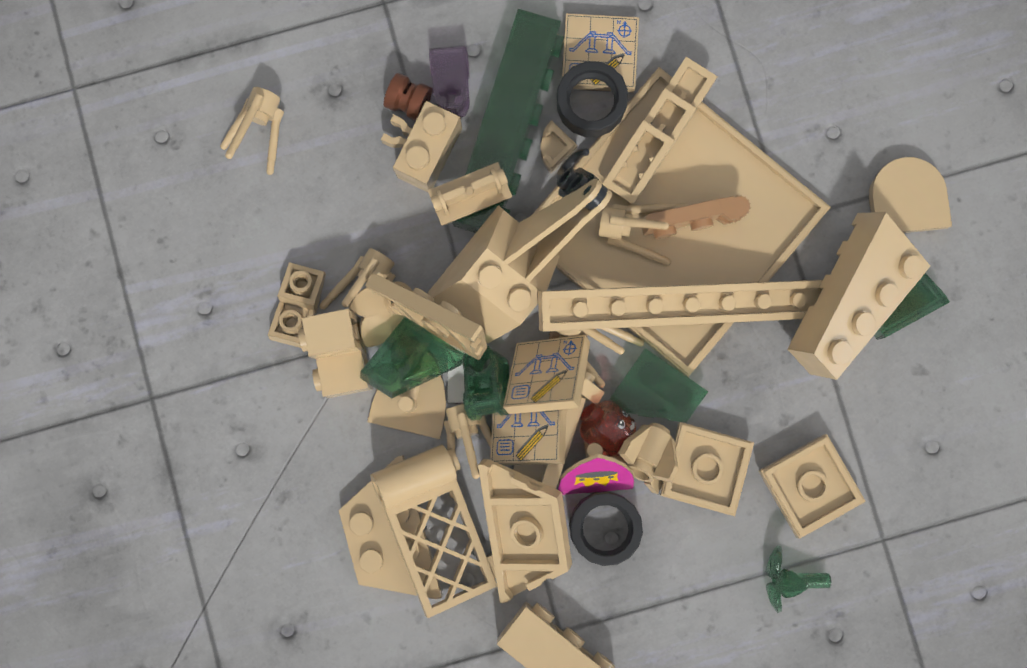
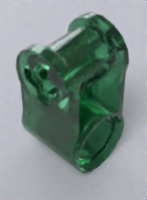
M487 346L480 360L465 353L462 362L464 369L463 403L468 418L471 421H477L482 416L489 414L509 415L503 408L509 381L508 360L489 346ZM490 359L488 367L483 370L484 363Z

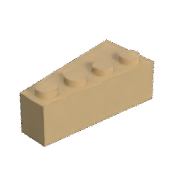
M887 212L857 213L851 224L854 226V229L848 241L842 242L836 254L839 256L838 261L831 274L825 275L819 286L822 290L815 305L809 306L787 349L810 375L838 380L930 268L929 263Z

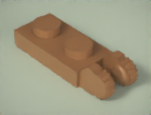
M736 195L735 197L730 196L647 214L644 219L667 222L669 228L666 230L642 228L643 236L654 234L655 239L666 238L677 234L676 228L690 226L691 231L702 230L712 227V220H718L724 225L731 224L733 221L736 223L749 213L751 203H749V199H746V196Z

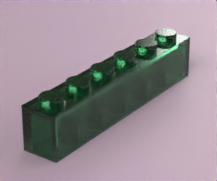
M522 9L517 10L465 175L498 162L500 168L505 173L511 194L516 196L522 174L516 172L520 160L527 161L533 140L527 137L531 125L538 126L544 105L538 102L542 90L549 92L553 80L554 70L549 69L552 57L559 58L563 48L565 36L560 35L561 21ZM508 200L452 222L453 226L476 233L497 206H500L510 215L511 210L506 208Z

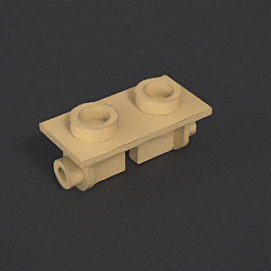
M498 162L427 190L442 226L512 198L507 185V178Z

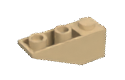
M525 602L497 638V645L525 668L616 667L600 652L597 651L593 656L582 646L585 641L572 629L567 627L563 632L553 624L554 615L539 603L532 607L529 603Z

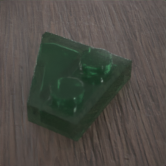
M404 317L360 371V378L392 399L461 366L464 362L465 354L407 317Z

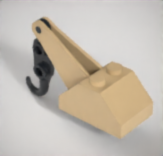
M581 148L572 153L557 172L558 194L562 199L521 222H518L500 206H497L428 291L427 294L434 299V303L440 305L442 301H446L456 307L462 313L461 316L481 325L487 344L523 323L538 304V291H547L560 257L557 253L610 201L612 192L594 174L583 168L573 169L584 156L589 155L590 152L587 148Z

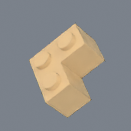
M349 309L303 317V328L298 329V337L302 351H308V356L316 359L318 369H313L312 371L316 391H322L323 397L333 398L373 390L366 349L362 344L359 333L360 317Z

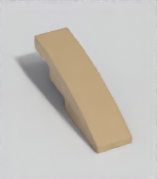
M685 57L602 184L634 204L718 76L690 58Z

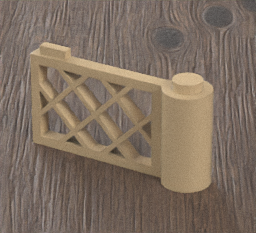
M442 444L370 475L374 490L384 508L427 618L497 587L492 554L485 555L457 482L456 471L460 470L459 460L452 448L446 450ZM451 491L456 505L450 519L431 512L437 497ZM426 501H429L426 506V509L417 506ZM410 508L423 513L415 535L401 529L396 514ZM459 514L464 525L456 522ZM429 516L448 523L439 545L421 538ZM454 526L465 530L469 537L463 554L446 548ZM404 536L413 539L410 544V547H408V544ZM418 542L437 549L429 570L421 568L414 563L413 554ZM472 550H474L477 560L470 558ZM443 552L461 559L453 580L435 573ZM467 562L480 566L485 581L472 587L459 583ZM418 572L426 574L423 583ZM432 578L451 584L445 599L431 605L426 592ZM457 587L464 590L455 594Z

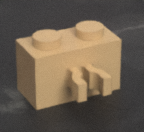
M426 101L413 128H410L402 118L393 114L390 120L391 124L402 129V133L408 137L407 139L401 136L390 137L384 133L381 141L389 147L402 148L393 166L397 178L428 192L427 190L434 187L462 131V124L459 116Z

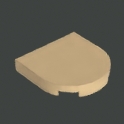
M904 157L891 161L877 173L869 189L871 213L887 212L903 233L940 230L952 227L946 183L941 173L932 164L919 158Z

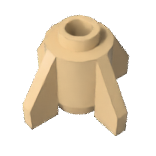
M658 423L641 425L638 431L628 437L623 445L611 455L612 458L625 463L632 470L633 477L644 481L648 489L656 494L659 493L663 481L673 482L678 471L675 441L670 435L669 429Z

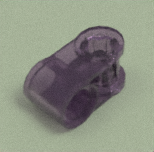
M467 46L430 48V71L433 81V94L437 106L462 119L467 115L470 108L468 83L470 72ZM450 95H456L454 103H448Z

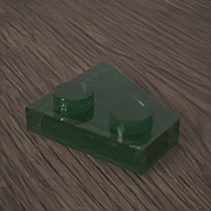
M644 348L604 405V408L611 412H620L621 408V412L623 409L626 413L638 414V416L659 417L687 423L708 393V390L647 348Z

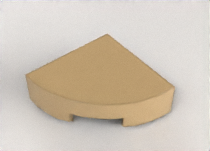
M552 120L545 127L541 139V157L545 167L551 174L578 146Z

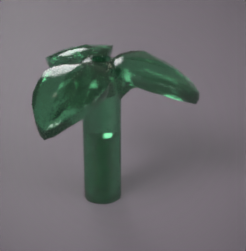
M777 545L772 551L765 571L772 579V582L766 584L768 599L777 613L782 612L781 595L784 598H791L802 594L807 589L830 588L832 581L828 573H796L788 569L782 570V546Z

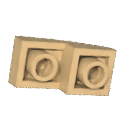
M289 262L277 295L279 304L268 332L270 340L301 348L298 329L303 328V317L313 316L317 313L326 276L324 271Z

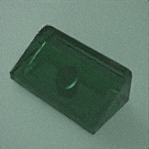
M925 273L874 336L877 340L886 338L948 304L950 301L945 293Z

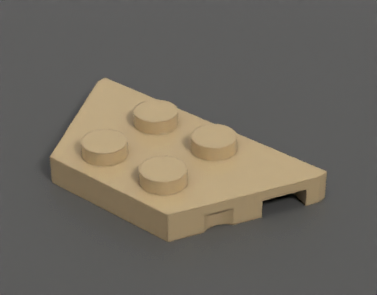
M374 273L365 286L369 290L393 301L391 307L430 336L477 360H480L487 349L483 327L461 316L462 313L450 303L442 301L438 305L423 290L414 288L411 292Z
M404 455L396 457L386 467L405 460ZM370 481L338 510L358 584L417 596L384 508L377 497L372 481ZM410 508L396 514L401 529L415 535L421 521L420 512ZM423 530L421 538L427 540L425 530ZM404 536L408 544V547H410V544L413 539ZM418 542L413 554V560L415 565L429 570L433 560L429 545ZM418 572L423 583L426 574ZM432 578L426 592L428 598L440 599L443 596L439 580L436 578Z
M483 459L478 464L499 600L500 603H506L513 596L526 589L530 591L542 585L544 580L554 579L568 572L571 568L572 559L562 492L490 459Z

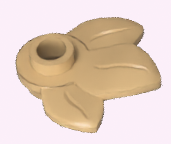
M399 281L393 282L412 292V289L407 284ZM367 287L359 291L349 304V310L363 317L359 329L362 344L365 347H373L392 337L399 346L407 347L415 335L416 325L391 307V300L373 293Z

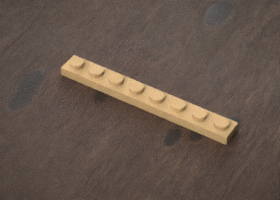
M823 280L538 291L539 330L544 332L803 319L809 306L815 305L822 290L819 286Z

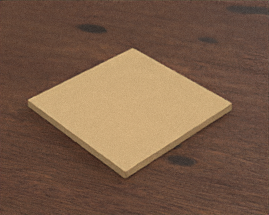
M658 67L628 102L621 122L610 133L598 137L588 149L589 155L584 156L573 169L583 168L594 174L603 183L672 77ZM701 102L636 202L632 204L610 190L612 197L605 207L613 208L614 204L630 206L687 203L692 205L742 195V197L746 196V199H749V203H751L749 213L741 218L740 221L738 220L736 223L733 221V223L727 225L722 224L718 220H712L713 226L702 230L691 231L690 226L676 228L677 234L661 239H655L654 234L643 236L641 227L632 226L629 237H621L669 258L671 264L666 266L620 246L607 245L608 237L599 236L602 209L557 253L560 257L556 268L581 289L769 282L831 207ZM558 186L554 188L533 214L562 199L558 194ZM652 213L633 214L632 218L644 219L647 214ZM734 322L627 328L685 377H689Z

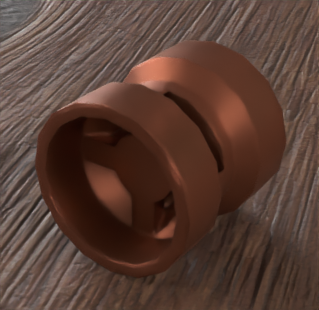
M396 73L387 88L383 105L392 111L401 110L406 112L408 118L416 121L425 102H430L433 89L423 83L416 85L410 82L409 77Z

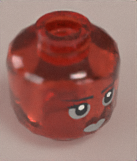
M604 400L598 404L595 402L591 403L584 409L580 417L582 421L580 425L582 439L588 445L592 443L601 445L603 449L602 455L608 457L620 456L619 451L624 441L636 432V422L633 417L613 400Z

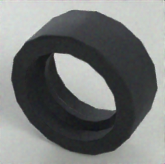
M585 61L573 66L562 77L557 89V112L562 123L571 132L583 137H600L610 133L621 122L628 104V88L622 75L612 66L600 61ZM585 79H597L606 83L614 95V105L611 112L597 121H587L580 118L573 112L570 105V94L573 88Z
M609 491L594 492L581 499L573 509L569 522L570 538L578 553L589 562L601 566L618 565L629 559L638 549L643 535L642 519L635 505L622 495ZM609 505L615 507L624 514L627 520L628 533L626 539L619 547L613 550L602 551L595 549L587 542L584 536L583 524L585 517L598 506Z

